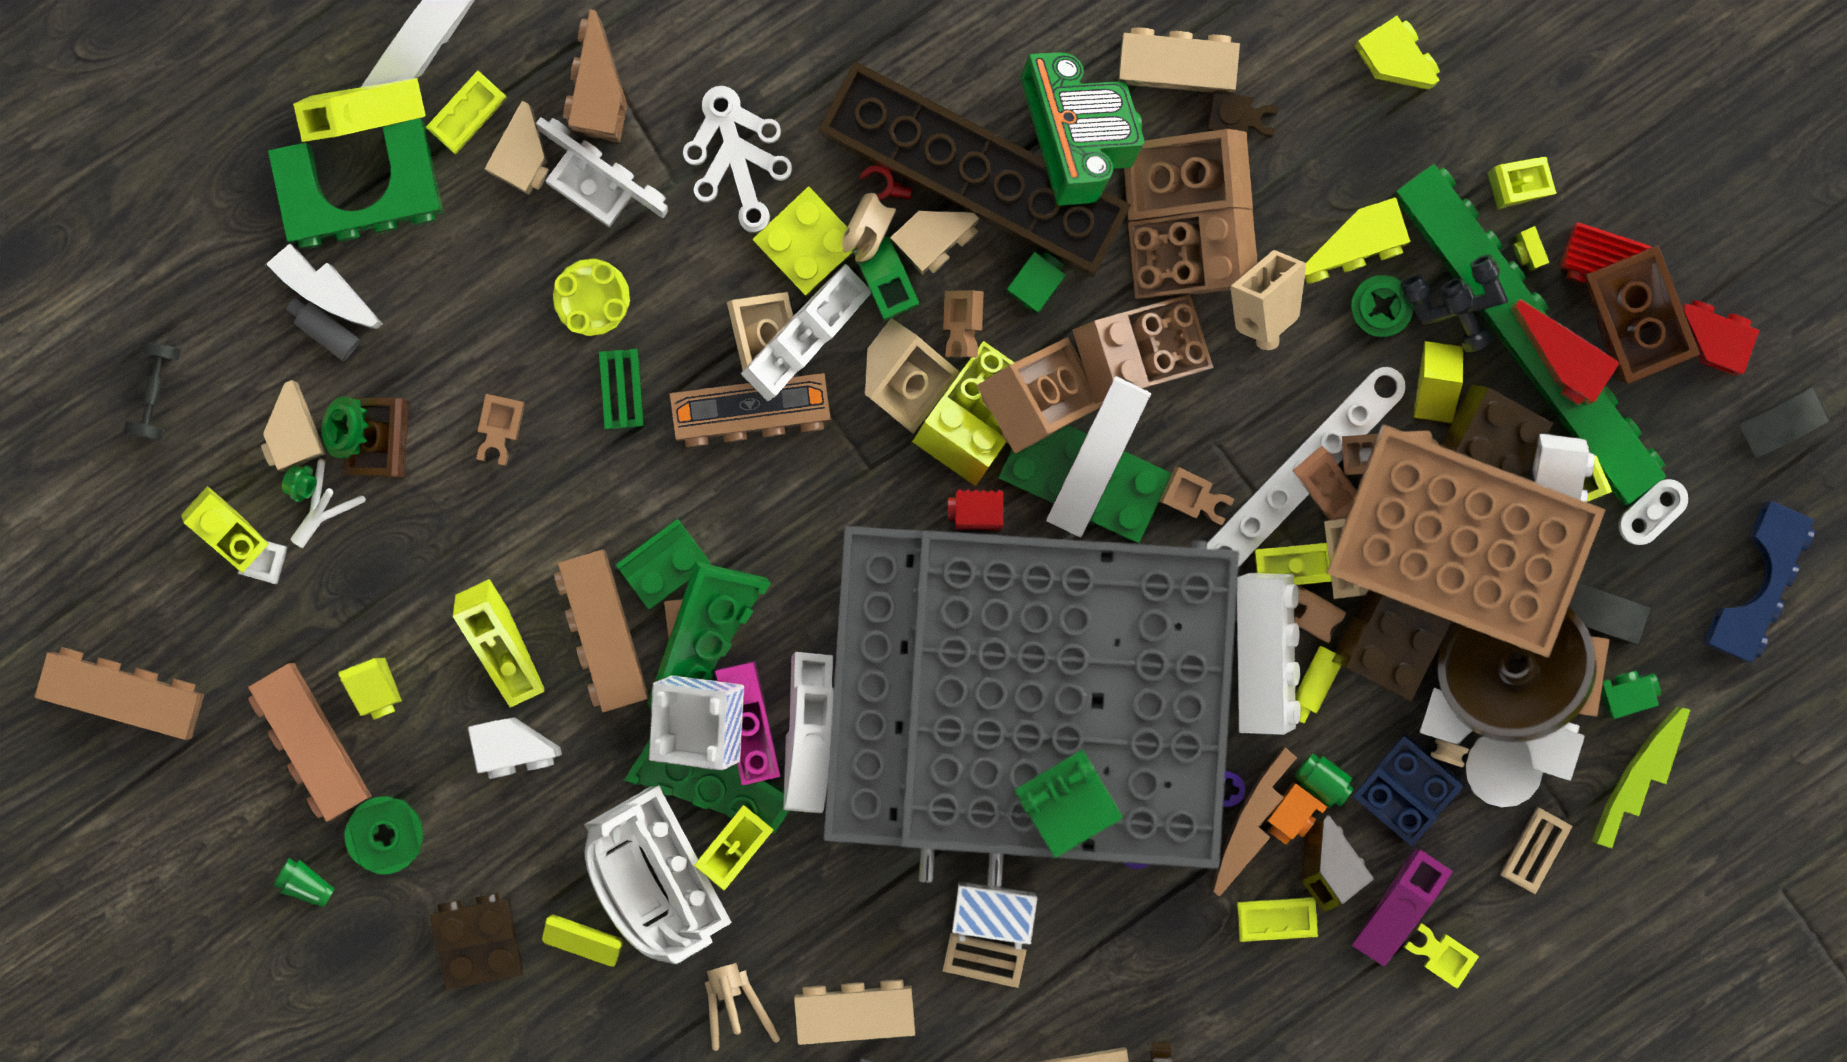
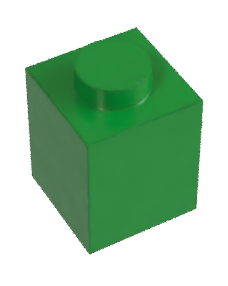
M1034 252L1008 287L1006 293L1038 315L1065 279L1066 274L1060 271L1064 265L1047 252L1042 257Z

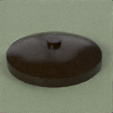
M1570 607L1567 608L1549 657L1456 622L1448 630L1438 657L1440 687L1447 704L1455 716L1472 731L1487 738L1504 742L1532 741L1548 736L1567 725L1577 716L1588 701L1597 673L1596 652L1591 636L1583 621Z

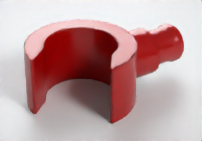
M874 165L866 168L861 173L860 180L874 173H879L887 179V188L884 192L877 194L880 202L889 196L910 200L913 188L893 181L891 173L886 168Z

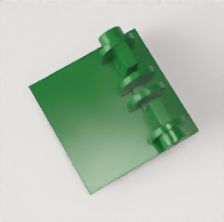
M1083 749L1015 789L1024 809L1032 818L1055 858L1124 818Z

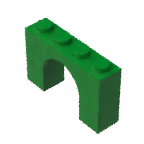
M418 118L382 126L391 166L390 183L385 194L378 202L358 211L341 210L332 206L327 201L319 184L313 150L309 144L301 143L268 150L287 242L292 245L298 244L299 250L319 247L322 245L321 239L336 236L338 242L359 238V231L374 228L375 233L378 234L397 230V223L412 220L413 225H423L436 221L435 215L442 214L444 211L425 122Z

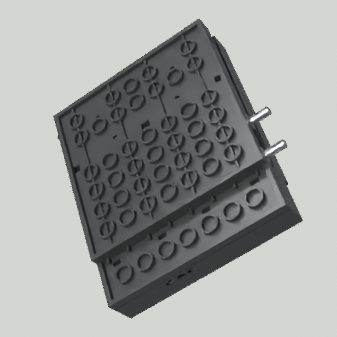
M845 526L824 841L921 848L919 881L924 883L925 879L927 883L933 881L935 849L990 853L988 886L994 887L995 880V887H1000L1002 882L1003 854L1054 857L1032 818L1024 809L1015 789L1083 749L1124 818L1057 858L1219 869L1239 551L1207 549L1206 541H1192L1191 548Z

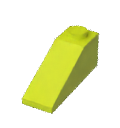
M488 579L456 594L453 618L509 707L543 693L544 686L509 609L491 580Z

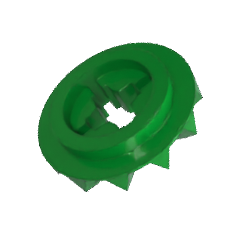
M1387 275L1374 276L1361 283L1353 294L1351 312L1357 326L1369 335L1389 337L1402 331L1410 322L1414 308L1405 301L1402 295V288L1400 286L1402 282ZM1371 293L1375 297L1378 296L1381 300L1391 298L1393 295L1396 297L1388 307L1391 313L1390 316L1393 319L1392 321L1383 313L1377 316L1373 315L1372 317L1368 315L1376 306Z
M346 396L339 397L328 406L324 414L321 429L322 440L328 453L335 458L349 459L351 455L360 453L361 443L367 442L364 432L370 425L364 421L367 410L361 408L360 400ZM342 422H347L346 425L349 428V430L345 428V425L342 424Z

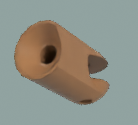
M1297 585L1299 604L1298 608H1294V623H1297L1301 629L1329 644L1337 625L1344 619L1346 611L1304 587Z

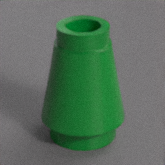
M290 858L285 862L273 884L281 889V894L318 905L322 908L326 905L334 890V887L330 886L300 859L295 862Z

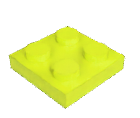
M809 186L753 238V241L805 296L813 291L857 249L853 247L846 253L843 251L842 238L847 226Z

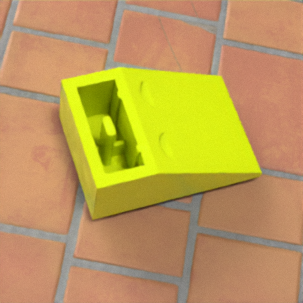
M984 341L978 348V358H971L912 441L974 486L978 484L1007 443L991 410L985 406L982 395L976 385L1014 363Z

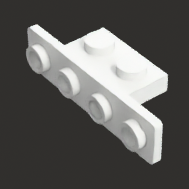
M542 117L536 122L539 132L567 151L546 179V184L610 228L631 197L661 218H664L668 213V207L663 203L666 198L660 192L649 185L644 189L631 181L634 175L620 164L615 163L611 167L600 159L602 153L589 142L584 140L580 145L568 136L571 131L554 118L547 122Z

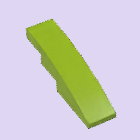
M1675 707L1648 736L1625 768L1608 799L1591 842L1612 848L1623 813L1640 815L1650 781L1667 783L1690 713L1689 709Z

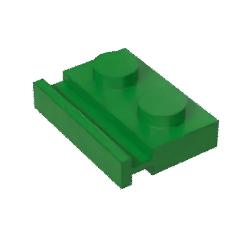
M676 519L618 562L616 567L624 575L648 610H651L690 580L695 562L708 565L712 563L680 520Z

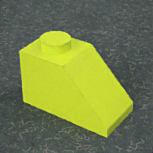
M374 658L338 672L360 716L371 713L373 720L395 712L393 704L402 701L385 658Z

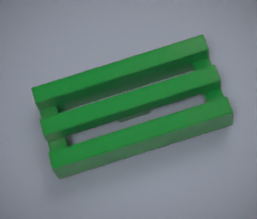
M638 349L599 352L605 429L644 427ZM626 358L631 360L635 419L628 420L623 363V359ZM615 359L619 421H613L608 360Z

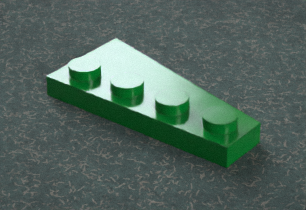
M650 740L624 779L636 785L641 784L647 787L659 786L664 795L670 797L672 795L692 802L695 806L715 810L726 814L729 818H733L744 805L773 829L772 833L777 831L790 811L784 810V790L771 781L763 780L742 785L737 763L724 770L652 761L649 760Z

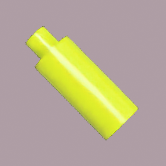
M1319 646L1295 693V701H1299L1301 709L1299 722L1305 724L1311 711L1317 714L1341 667L1332 662L1336 653L1322 646Z

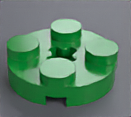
M391 796L375 797L360 804L350 816L349 823H347L345 829V844L351 858L366 870L383 875L396 873L408 867L421 853L424 841V828L419 814L405 800ZM385 824L387 829H393L395 832V836L390 838L391 845L384 846L383 841H376L374 839V834L379 832V825Z

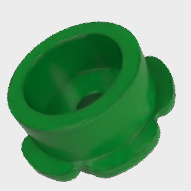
M297 465L291 466L283 478V493L290 496L295 502H301L305 498L311 497L317 486V479L312 476L313 469L307 465L304 468Z

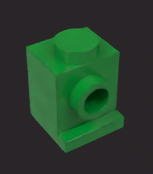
M1637 670L1615 676L1616 684L1613 685L1610 679H1603L1601 698L1609 719L1620 718L1659 706L1657 696L1661 695V689L1654 673L1638 676Z

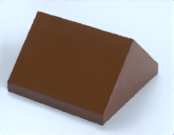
M353 398L360 400L361 408L367 410L364 421L370 426L365 429L364 435L367 442L360 444V453L353 454L349 459H345L344 475L405 478L409 401L403 398Z

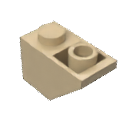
M918 211L890 237V240L922 275L928 269L934 274L950 259L946 254L950 248L956 243L963 247L978 233L974 226L979 222V218L974 213Z

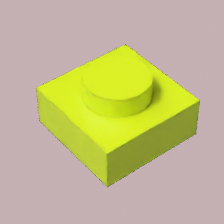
M1536 227L1529 228L1515 235L1517 243H1514L1513 247L1521 265L1527 264L1528 270L1532 271L1549 263Z

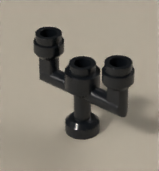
M1491 255L1478 257L1470 263L1474 281L1482 285L1484 294L1474 296L1468 283L1465 284L1462 278L1453 279L1441 287L1443 293L1440 297L1444 305L1433 308L1429 299L1430 288L1427 281L1423 280L1422 275L1411 276L1400 284L1405 301L1413 306L1422 327L1458 316L1465 331L1461 339L1465 352L1478 351L1493 341L1490 330L1485 327H1479L1473 311H1481L1509 302L1498 278L1500 274L1499 266Z

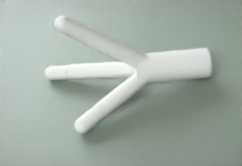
M324 459L317 461L315 473L317 486L312 495L310 512L291 537V541L301 548L305 546L322 521L365 502V497L359 496L324 511L333 495V490L327 489L320 499L325 467Z

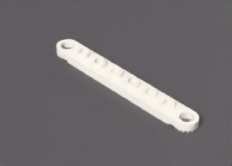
M1382 367L1373 371L1207 542V549L1239 551V567L1309 495L1292 470L1321 446L1331 454L1338 464L1343 459L1342 436L1367 434L1402 398L1405 392V381L1402 375L1397 370L1389 367ZM1380 376H1389L1395 381V393L1389 398H1382L1375 392L1374 384Z

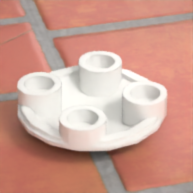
M1482 736L1476 740L1474 746L1469 751L1466 762L1467 781L1471 786L1472 792L1486 803L1498 807L1517 806L1528 800L1538 789L1543 774L1542 771L1533 769L1531 753L1525 742H1504Z

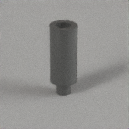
M294 298L286 308L289 313L296 317L294 324L341 361H345L360 342L359 338L312 302L304 305L297 298Z

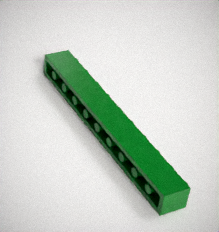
M1432 164L1397 190L1393 197H1396L1399 205L1454 279L1462 278L1465 284L1468 283L1474 296L1484 294L1485 292L1482 285L1474 281L1470 263L1484 255H1491L1493 260L1497 262L1500 269L1498 278L1509 302L1479 311L1571 437L1586 440L1589 453L1597 456L1609 486L1622 505L1630 504L1667 477L1661 470L1665 467L1663 460L1653 448L1647 450L1638 439L1642 435L1640 429L1630 417L1624 419L1615 408L1619 402L1606 385L1596 401L1591 404L1583 401L1581 406L1561 395L1563 388L1554 382L1511 310L1514 302L1521 299L1546 315V312L1549 311L1546 302L1537 292L1531 294L1523 284V281L1526 279L1524 273L1513 260L1508 263L1499 250L1503 246L1497 236L1490 229L1485 232L1476 219L1480 215L1474 205L1467 198L1462 201L1453 188L1457 184L1451 174L1444 167L1438 169L1435 164Z

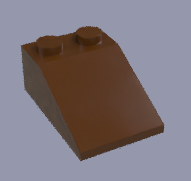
M1658 245L1585 275L1606 354L1620 362L1614 371L1617 381L1629 384L1700 355Z

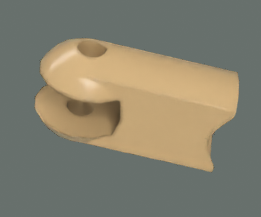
M875 193L865 194L843 235V251L846 253L853 247L859 249L855 257L857 262L871 259L876 254L896 213V209L882 205Z

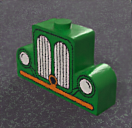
M1068 53L1029 54L1019 77L1057 205L1095 202L1101 197L1113 169L1132 167L1145 143L1142 134V119L1140 114L1135 112L1128 86L1122 81L1080 83L1084 74L1083 66L1075 56Z

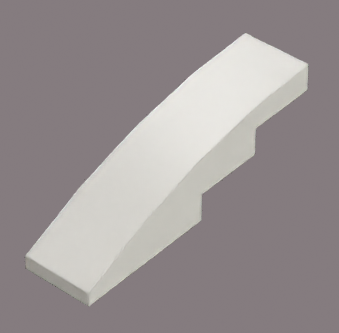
M422 0L361 87L414 79L421 76L441 45L449 40L474 0Z
M845 264L788 321L741 374L767 401L771 400L781 391L794 374L811 360L824 343L834 337L871 294L870 289Z
M1115 377L1047 517V522L1080 538L1082 537L1151 395L1150 392L1119 377Z

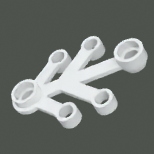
M717 86L710 89L702 100V110L706 118L694 140L685 145L683 156L691 165L702 164L707 157L706 147L718 127H720L724 142L705 177L696 182L694 193L702 202L713 201L718 194L717 186L729 164H731L743 205L739 211V222L747 232L759 233L769 224L770 214L767 207L757 201L745 159L769 171L770 175L779 181L785 180L791 175L792 166L786 157H774L739 138L734 122L757 132L759 138L768 144L774 143L780 138L781 129L775 120H763L741 108L740 99L734 90L726 86ZM723 98L728 101L727 110L718 112L714 109V103L717 99ZM771 124L776 127L777 132L774 137L766 138L762 135V129L765 125ZM693 146L702 149V156L697 160H692L688 157V150ZM782 161L787 164L788 169L785 174L777 175L773 172V165L776 162ZM704 183L713 186V193L709 197H702L699 194V187ZM752 209L761 212V219L757 223H750L747 220V213Z

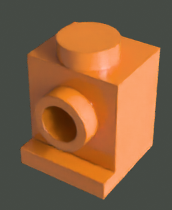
M1293 782L1283 794L1284 798L1265 819L1272 824L1268 832L1286 845L1297 834L1303 837L1316 821V818L1312 816L1315 810L1323 813L1327 808Z

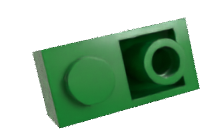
M886 236L871 259L858 262L884 323L891 318L894 319L920 307L905 269L889 236ZM859 249L853 251L855 257Z

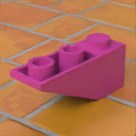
M755 661L717 669L715 672L718 682L744 685L740 762L737 763L742 785L780 777Z

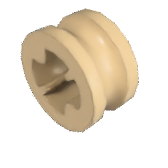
M1438 738L1435 739L1434 743L1437 744V750L1431 752L1430 757L1456 766H1464L1462 756L1468 754V748Z

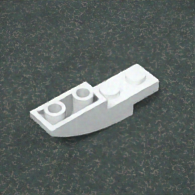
M795 652L791 658L790 725L785 743L784 810L822 813L824 810L828 785L834 688H832L833 655Z

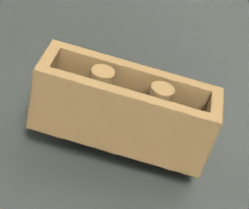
M1131 28V33H1123L1118 82L1122 81L1127 85L1210 93L1218 91L1234 94L1236 90L1240 43H1232L1231 37L1226 35H1208V40L1193 39V33L1171 31L1169 37L1155 36L1153 29Z
M902 979L880 981V988L865 989L862 982L841 984V991L826 992V986H808L802 988L803 994H796L794 998L798 1045L915 1036L912 985L904 986Z

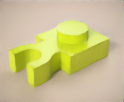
M1419 922L1415 929L1424 933L1426 937L1425 943L1417 947L1407 940L1403 947L1414 954L1428 956L1429 958L1423 966L1458 989L1479 956L1446 934H1444L1440 942L1437 941L1432 931Z

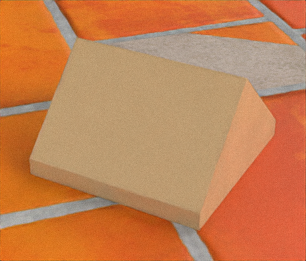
M788 292L736 299L727 302L743 371L793 317Z

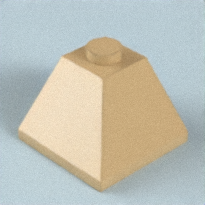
M891 318L867 349L865 395L914 434L960 372L916 334Z

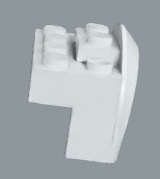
M652 786L584 824L588 830L585 861L594 890L614 925L638 951L657 961L677 964L713 943L710 935L732 923L708 877L694 867L698 858L659 786ZM626 840H629L627 843L623 844L622 846L616 848L615 850L607 854V851L625 842ZM639 846L645 852L651 866L653 867L659 881L661 882L668 896V900L666 899V897L660 890L659 886L657 885L655 879L653 878L644 860V857L641 853ZM668 910V914L648 927L643 925Z

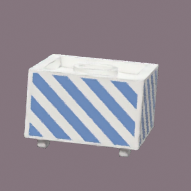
M669 676L653 683L649 760L724 770L740 762L744 685L680 676Z
M959 881L952 933L959 934V941L965 942L966 935L1015 942V949L1021 950L1022 943L1031 944L1037 903L1036 893Z

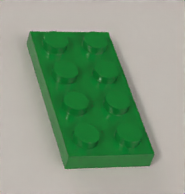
M1068 425L1017 453H1014L1012 449L998 479L1054 504L1087 434ZM1123 451L1090 518V522L1139 544L1172 473Z

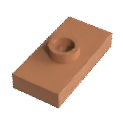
M1321 446L1292 471L1329 521L1344 519L1349 513L1357 490L1331 454Z

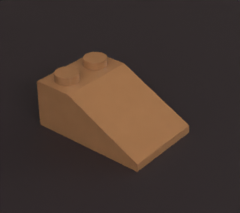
M1222 129L1146 140L1133 166L1124 168L1127 203L1131 204L1128 211V221L1147 220L1232 207L1253 209L1247 132Z
M1068 337L1007 366L976 385L982 395L985 406L991 410L1001 428L1003 438L1010 444L1014 453L1039 442L1099 409L1103 403L1095 404L1083 363Z

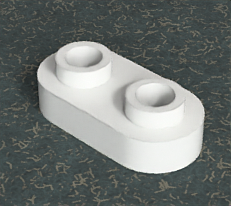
M1666 479L1661 480L1646 491L1620 517L1619 531L1623 539L1633 545H1644L1653 541L1686 509L1688 494L1685 487L1678 481ZM1663 492H1668L1672 496V503L1668 507L1663 506L1660 502V495ZM1636 518L1644 522V530L1641 533H1636L1632 529V522Z

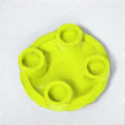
M598 259L579 260L568 266L557 277L553 292L554 308L562 323L572 332L587 336L605 334L616 328L626 316L630 303L629 287L622 273L610 263Z

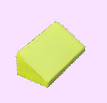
M554 914L547 918L542 941L545 944L611 967L616 965L624 943L622 938Z

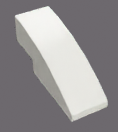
M291 244L287 245L267 263L283 282L324 310L353 323L378 329L383 325L330 264L326 263L316 271L298 249Z

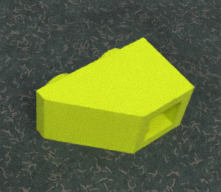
M1395 16L1358 40L1354 46L1376 79L1428 90L1440 81L1436 75L1440 72L1436 62L1429 53L1422 54L1415 43L1419 40L1415 30L1407 20L1402 23L1398 16Z
M208 486L181 514L184 524L242 573L269 545L234 508Z

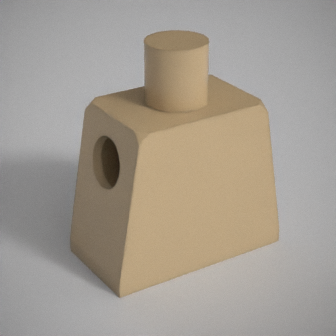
M1273 250L1231 285L1236 329L1240 333L1256 339V345L1260 349L1272 350L1279 346V335L1298 319L1301 310L1306 263Z

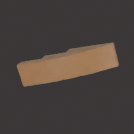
M1281 747L1257 779L1236 816L1221 852L1219 869L1217 868L1211 888L1219 897L1270 838L1259 826L1284 798L1272 787L1297 759L1286 747Z

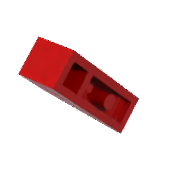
M1519 299L1514 302L1511 307L1513 314L1554 382L1563 388L1561 395L1581 406L1583 401L1587 404L1594 403L1620 362L1523 300Z

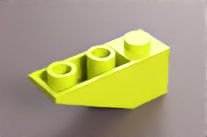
M417 78L312 95L293 104L302 142L337 137L426 116Z
M1396 197L1359 209L1306 263L1305 279L1307 284L1329 278L1328 270L1340 266L1343 267L1344 272L1366 266L1365 258L1379 254L1382 261L1403 254L1401 247L1406 246L1410 239Z

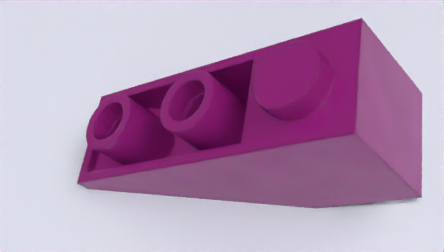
M1414 848L1352 943V946L1385 967L1432 905L1453 871L1420 849Z

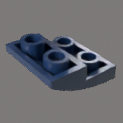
M1404 733L1356 790L1353 797L1410 846H1413L1438 819L1439 813L1464 787V783L1439 761L1430 757L1426 750Z

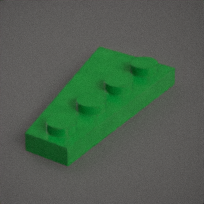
M695 562L655 682L669 676L710 680L713 676L711 671L720 657L726 656L732 646L730 641L740 625L746 624L753 613L752 606L760 593L765 594L771 584L770 581L765 577ZM653 688L647 703L651 710L653 700Z

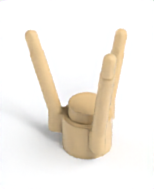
M737 963L707 971L709 981L705 982L708 993L710 1034L714 1051L719 1049L717 996L719 1000H725L733 1033L735 1035L741 1033L733 996L741 994L739 986L744 990L773 1042L778 1043L780 1041L774 1025L749 983L746 970L739 972Z

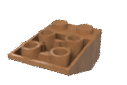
M590 10L588 20L581 19L578 42H581V47L583 48L581 58L574 57L570 79L574 81L575 90L573 96L567 95L563 118L567 119L568 126L575 135L620 143L627 103L603 24L597 12Z
M1232 207L1128 222L1135 299L1229 291L1232 284L1258 263L1252 209Z
M1190 294L1098 319L1072 330L1095 404L1104 401L1115 377H1119L1139 388L1148 389L1213 368Z

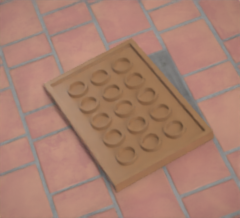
M1382 425L1326 573L1549 657L1605 509Z

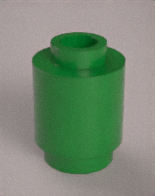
M1311 753L1294 775V778L1301 782L1299 786L1327 808H1330L1334 803L1339 807L1342 806L1354 789L1349 785L1352 777L1323 755L1318 757Z

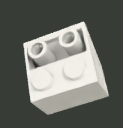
M515 717L468 727L477 772L488 771L489 779L516 773L515 765L526 763L527 771L554 765L553 757L562 755L561 748Z

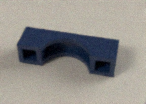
M1763 502L1749 535V539L1757 546L1764 561L1765 571L1762 585L1755 596L1745 604L1733 608H1717L1702 644L1743 662H1753L1754 657L1760 658L1769 639L1764 635L1770 621L1773 623L1777 621L1784 606V601L1780 600L1785 586H1792L1799 572V566L1795 564L1801 550L1807 551L1813 540L1815 530L1811 529L1814 519L1776 502Z

